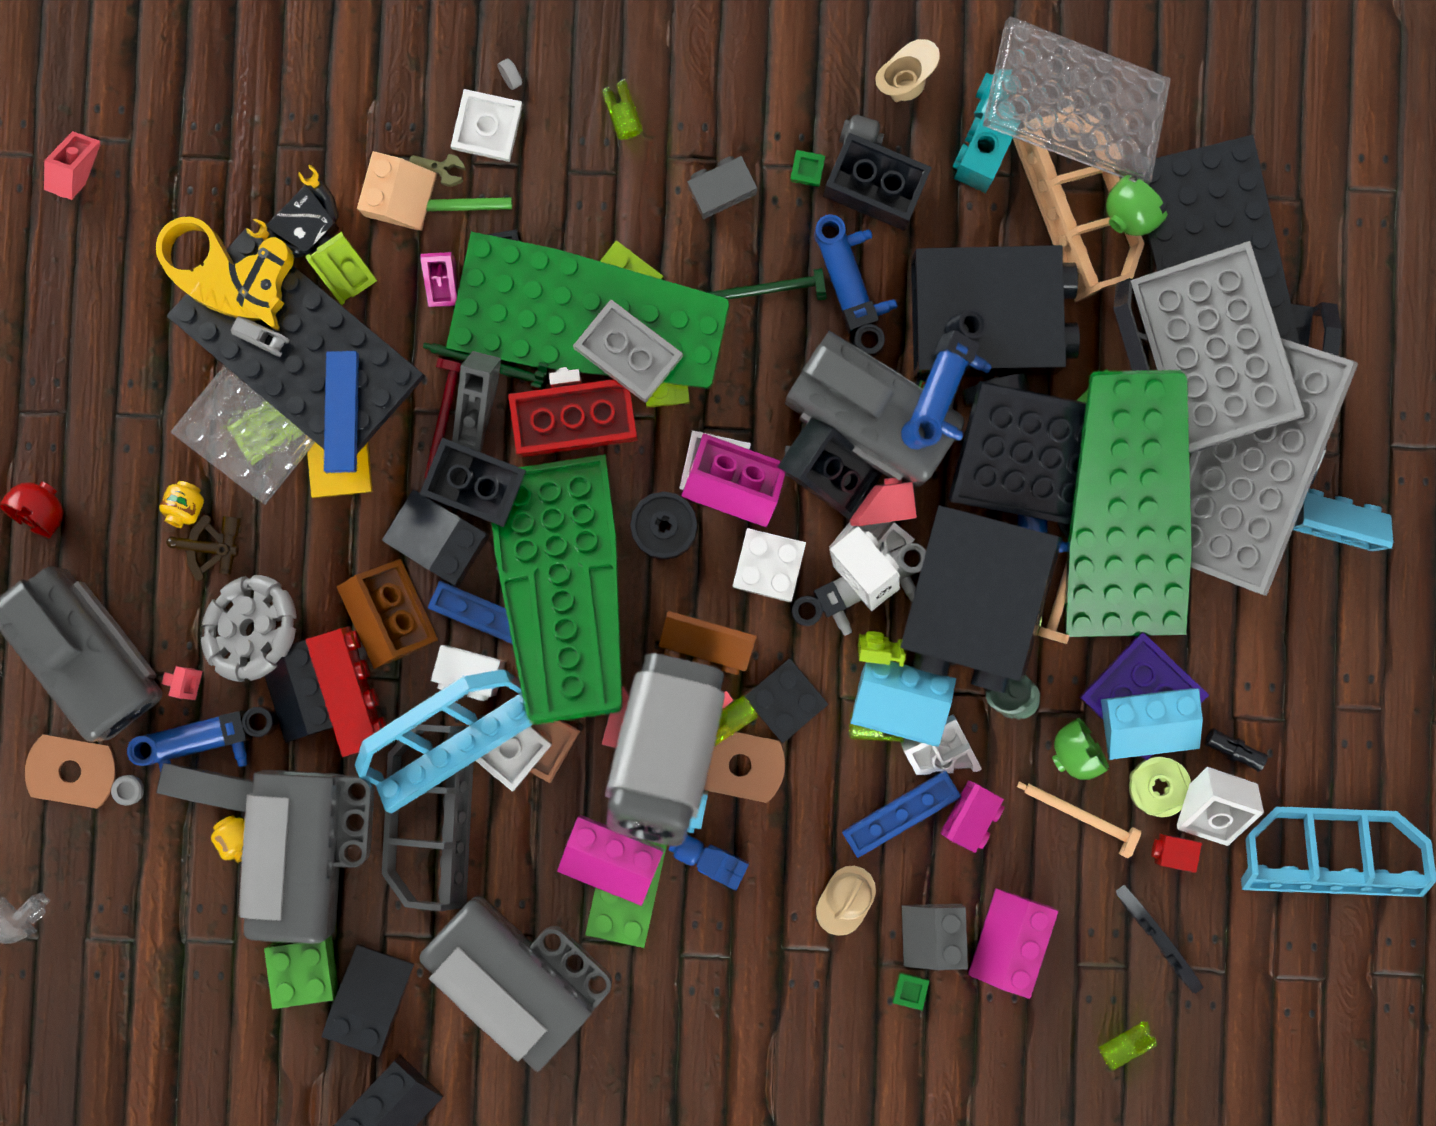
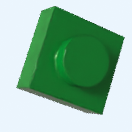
M796 150L790 181L819 187L825 155Z
M899 972L892 1003L922 1011L930 982L929 979Z

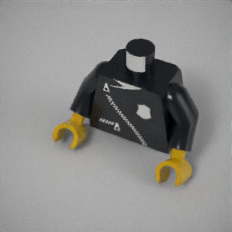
M312 165L308 166L313 171V176L305 179L300 172L298 173L299 178L306 185L267 225L263 221L252 219L260 225L259 232L253 233L246 228L250 236L261 238L262 242L271 237L282 240L291 249L293 256L296 258H300L303 255L307 256L308 254L312 255L317 251L318 247L329 241L340 229L336 224L339 214L335 197L324 182L318 180V173Z

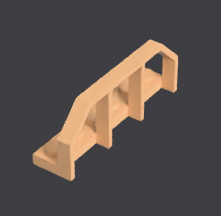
M1070 112L1037 119L1013 136V141L1053 245H1062L1063 263H1076L1078 291L1076 299H1074L1075 302L1084 300L1103 289L1116 286V283L1126 279H1133L1144 247L1142 236L1125 234L1130 249L1121 276L1098 282L1097 275L1094 272L1080 234L1110 226V218L1077 226L1067 202L1066 194L1061 186L1063 183L1102 173L1107 189L1110 192L1120 180L1102 133ZM1059 123L1091 144L1098 165L1057 176L1040 128Z

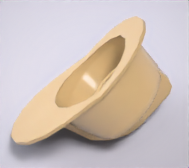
M916 40L908 43L878 70L875 77L876 86L884 94L890 95L896 103L918 97L925 87L926 79L938 66L940 59L938 47L929 40Z
M845 866L835 872L816 907L817 920L825 931L839 936L847 935L858 928L870 909L876 894L875 882L871 874L857 866Z

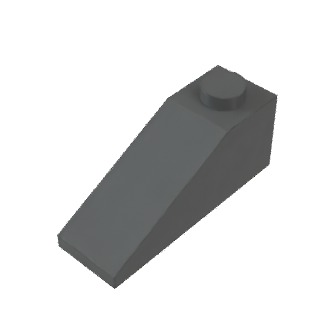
M472 351L461 365L452 442L481 452L497 391L501 358Z

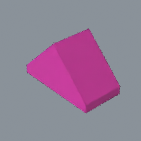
M451 252L421 254L420 259L428 307L455 306L458 294L456 259Z

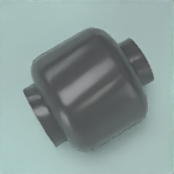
M854 115L850 120H845L839 142L844 144L850 132L881 146L885 134L879 132L880 123L877 120Z

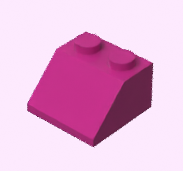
M968 780L960 794L961 798L957 800L940 834L975 853L978 848L983 849L990 837V833L987 830L992 821L997 822L1005 807L1001 805L1004 800L1003 798Z

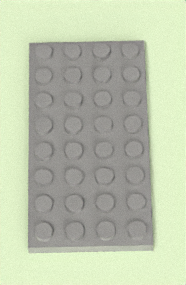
M1282 338V345L1305 417L1224 441V443L1192 453L1189 460L1191 568L1265 596L1268 594L1358 365L1355 361Z

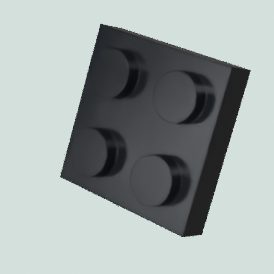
M790 658L744 696L782 743L829 705Z

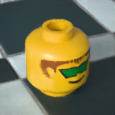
M178 481L177 484L169 485L159 505L160 512L166 517L165 522L178 528H182L183 524H194L204 504V498L200 494L201 490L195 485L184 481Z

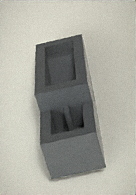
M163 763L156 793L246 812L247 794L253 792V780L224 775L219 772Z

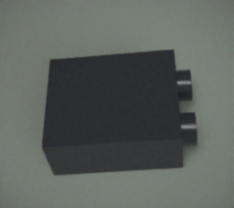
M1062 245L916 248L911 258L914 378H928L937 358L934 355L941 336L947 333L946 325L948 320L954 315L970 308L980 310L987 320L986 332L974 341L980 344L976 355L985 359L986 362L991 364L992 368L990 372L985 373L967 365L962 377L1009 376L1026 373L1027 376L1057 375L1066 367V359H1077L1080 349L1079 326L1077 322L1065 323L1064 299H1076L1078 271L1076 263H1063ZM964 321V328L969 332V326Z
M939 505L900 647L915 652L911 667L941 676H947L950 662L974 668L971 684L1001 693H1006L1009 679L1016 681L1025 679L1063 538Z

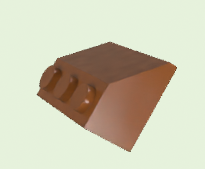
M401 559L354 575L337 586V590L374 669L438 641Z
M668 611L659 647L665 648L663 653L665 655L681 659L682 653L694 656L692 662L710 666L711 662L722 664L721 671L739 675L740 670H747L756 636Z

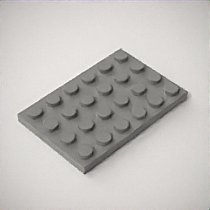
M1250 241L1130 280L1157 370H1181L1187 376L1189 452L1305 417Z

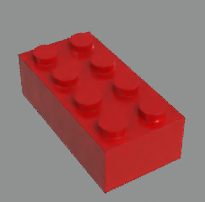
M614 379L508 394L516 454L520 458L638 441L632 394Z
M347 626L305 639L342 757L358 753L363 740L387 726L384 717L379 718L376 706L379 705V699L374 688L370 689L367 677H370L368 664L365 659L360 660L358 648H361L359 635L356 630L352 631L351 627Z

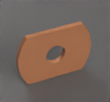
M718 728L704 790L764 803L769 802L778 791L785 773V757L780 741ZM744 754L750 759L751 769L746 775L736 776L730 771L729 762L734 755Z
M44 734L38 738L31 748L25 764V781L31 797L97 809L104 804L111 794L112 785L116 780V761L111 746ZM69 760L77 762L81 768L79 779L73 783L65 781L60 773L62 765Z

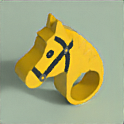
M180 217L170 221L163 227L156 241V254L166 274L179 288L197 302L214 311L233 318L239 316L251 321L262 320L274 330H279L276 313L284 305L282 302L281 285L294 263L291 249L282 240L275 237L268 238L261 243L257 255L248 256L234 264L220 237L202 220L194 217ZM189 231H202L207 233L210 241V250L203 262L204 265H199L193 269L194 271L176 269L171 260V250L176 239Z

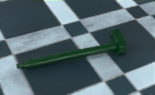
M822 268L813 269L814 276L706 292L729 300L816 286L817 300H826Z
M424 342L423 348L431 350V353L464 362L470 355L469 353L446 349V346L436 343L429 344ZM539 362L538 372L535 373L502 363L500 365V374L532 383L533 391L545 389L549 377L548 364Z

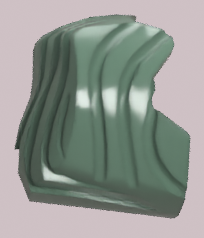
M1025 675V679L1021 681L1009 679L1006 693L987 689L986 699L988 704L1003 716L1020 720L1026 719L1036 712L1040 703V692L1037 686Z

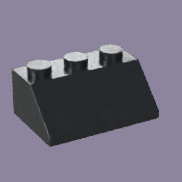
M849 132L827 181L823 197L905 231L932 167Z
M306 640L291 645L287 655L281 657L276 663L277 667L265 675L285 743L333 728Z
M399 1055L333 1126H416L443 1098V1095L403 1056Z

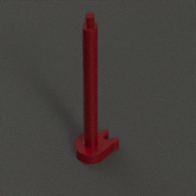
M442 358L437 359L436 367L448 370L449 372L424 478L428 474L440 441L444 438L462 363Z

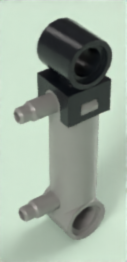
M916 543L906 544L888 553L899 566L897 570L900 575L899 582L911 602H913L916 587L910 576L921 571L926 550ZM907 551H914L918 554L919 563L916 567H909L905 564L904 554ZM840 577L814 590L815 597H800L792 606L791 614L797 624L801 626L814 625L820 620L822 613H824L826 618L833 616L838 628L846 636L852 633V629L843 610L862 600L844 578ZM802 603L813 605L815 615L812 619L804 620L799 616L798 609Z

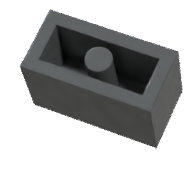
M733 156L727 157L718 162L717 168L707 171V169L697 171L691 175V180L687 181L689 192L703 220L757 195L756 184L742 156L736 159Z

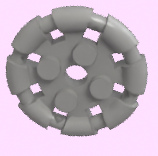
M253 575L250 579L247 576L237 578L220 590L221 595L216 600L212 599L208 605L201 625L204 628L201 646L208 664L214 665L215 672L222 677L238 682H243L245 678L251 681L259 679L273 671L277 667L276 663L280 658L285 657L289 652L295 637L296 629L293 627L294 619L297 618L292 597L287 590L281 589L282 585L278 581L263 575ZM251 590H254V598H251ZM232 602L234 605L228 611L226 606ZM276 621H281V627L276 630ZM254 622V631L247 636V626ZM228 652H230L231 655L228 658L224 659Z

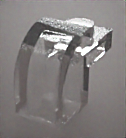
M42 892L32 895L18 910L4 897L0 898V943H15L37 932L29 922L34 924L46 913L44 907L50 900Z

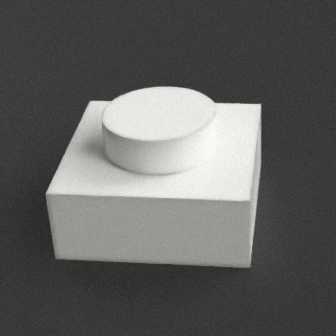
M563 367L554 373H549L551 388L582 384L579 369L568 371L567 367Z

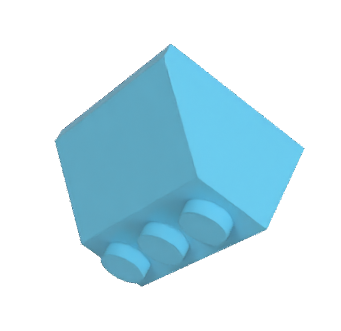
M1309 488L1294 525V531L1369 551L1392 548V518L1390 514L1382 513V507L1371 504H1364V507L1352 505V499L1335 496L1333 500L1323 497L1324 492Z
M890 661V665L865 662L850 724L939 747L952 704L956 678L928 673L908 665L901 667L899 663Z
M1189 688L1101 699L1109 760L1200 749L1203 717L1199 689Z

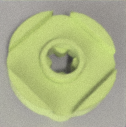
M1154 756L1148 760H1143L1132 770L1129 776V792L1134 804L1144 813L1157 817H1169L1182 810L1191 779L1187 770L1178 762L1170 758ZM1158 778L1161 782L1166 781L1168 784L1164 788L1165 793L1163 795L1152 789V786L1155 785V780Z

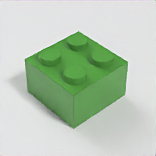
M332 935L323 942L316 944L277 942L264 948L272 1009L332 1001L336 998L339 986Z

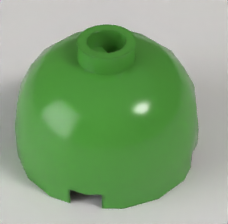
M1127 175L1122 177L1109 192L1106 202L1107 214L1110 218L1109 224L1118 233L1124 232L1131 236H1142L1151 233L1166 220L1167 210L1162 214L1160 206L1163 204V201L1148 184L1140 179L1134 183L1129 180L1132 176Z
M1080 718L1060 729L1054 741L1056 755L1052 758L1060 772L1066 770L1073 778L1089 780L1108 771L1109 764L1098 742L1095 743L1089 735L1092 732Z

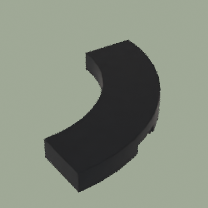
M1125 885L1116 890V895L1123 906L1146 934L1151 936L1176 975L1189 990L1196 994L1204 988L1167 935Z

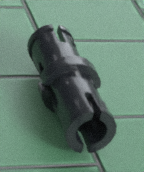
M1215 728L1209 731L1204 742L1205 746H1209L1227 755L1228 760L1232 762L1237 760L1257 772L1264 768L1268 759L1267 754L1246 745L1244 740L1229 737Z

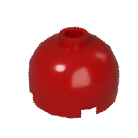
M32 482L20 483L14 486L0 502V509L20 525L24 523L32 527L31 532L44 538H51L63 518L62 504L55 496L57 491L45 482H41L40 485Z

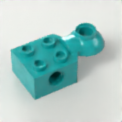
M1010 70L998 71L992 75L986 72L975 98L980 99L974 112L975 119L965 139L970 144L969 146L962 145L952 167L957 170L953 179L984 193L987 192L994 180L1020 123L1015 118L994 109H1003L1014 84L1008 81L1012 72ZM979 149H983L987 153H982Z

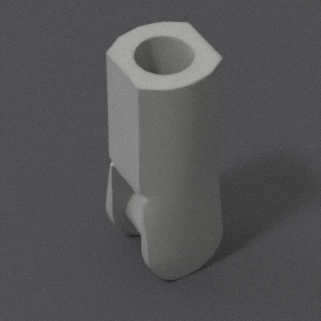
M239 316L231 328L232 335L278 357L282 355L280 350L283 344L289 342V339L282 334ZM268 335L273 337L269 346L264 344Z

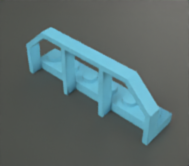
M505 669L463 676L363 740L355 767L359 778L376 785L385 811L391 814L533 725L526 716L519 678ZM507 686L519 693L479 720L475 713L455 702L469 692ZM441 710L469 725L434 749L430 741L410 731ZM396 739L424 754L387 779H384L381 772L369 767L373 754Z
M1276 806L1245 839L1248 868L1241 878L1242 890L1423 897L1436 883L1432 841L1398 811ZM1276 818L1303 819L1309 870H1299L1295 866L1269 869L1266 865H1258L1255 838ZM1314 820L1358 822L1364 872H1359L1358 869L1354 868L1329 871L1328 868L1319 867ZM1369 822H1390L1421 848L1425 875H1421L1417 871H1405L1401 874L1389 873L1388 870H1374Z

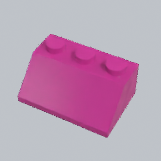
M703 433L681 497L767 528L779 499L785 473L778 468L781 461Z
M579 815L557 872L642 906L664 848L639 838L615 833L607 825Z
M995 888L968 975L999 989L1030 999L1058 915V910L1054 907Z

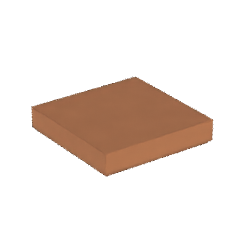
M563 720L531 725L532 728L552 744L530 771L548 783L552 782L581 732Z

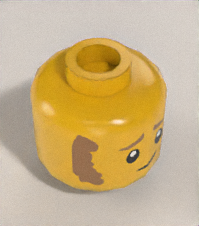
M231 815L213 826L214 832L211 835V841L223 860L235 859L237 863L242 861L244 818H236L234 815Z

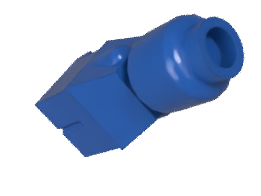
M688 834L685 842L681 845L669 847L668 850L673 852L675 859L689 866L697 864L698 872L737 891L749 865V862L714 845L704 848L702 841Z

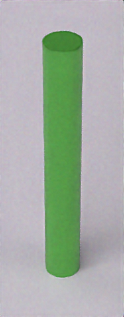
M512 197L429 199L426 211L512 209Z

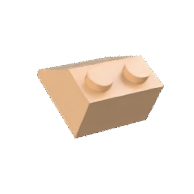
M372 151L357 209L367 218L422 231L427 213V203L431 198L437 174L402 158Z

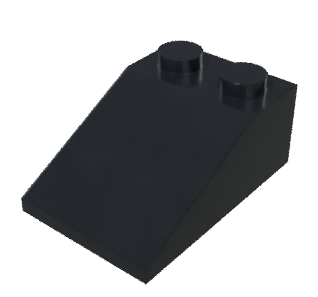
M812 417L778 465V468L791 479L849 520L883 474L852 450L855 446L839 432Z
M442 438L420 494L505 527L527 471Z
M413 489L382 541L454 586L459 587L490 535Z
M357 944L331 1007L321 1037L380 1057L386 1049L415 964Z

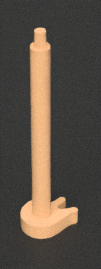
M1067 562L1047 628L1039 627L1037 634L1038 636L1065 644L1068 642L1069 635L1056 631L1066 602Z
M1019 781L1017 787L1025 790L1024 793L1124 841L1119 854L1128 859L1132 857L1142 831L1132 827L1127 832L1029 783L1026 785Z

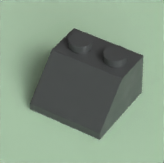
M962 903L901 905L904 967L931 970L968 969L966 907Z

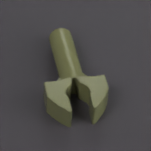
M448 154L447 159L442 162L412 155L409 159L411 163L438 173L442 178L441 184L444 186L453 187L463 182L462 177L451 176L446 170L456 167L466 171L462 161L455 155Z

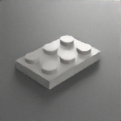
M613 300L607 303L573 345V349L645 403L683 357L682 352Z

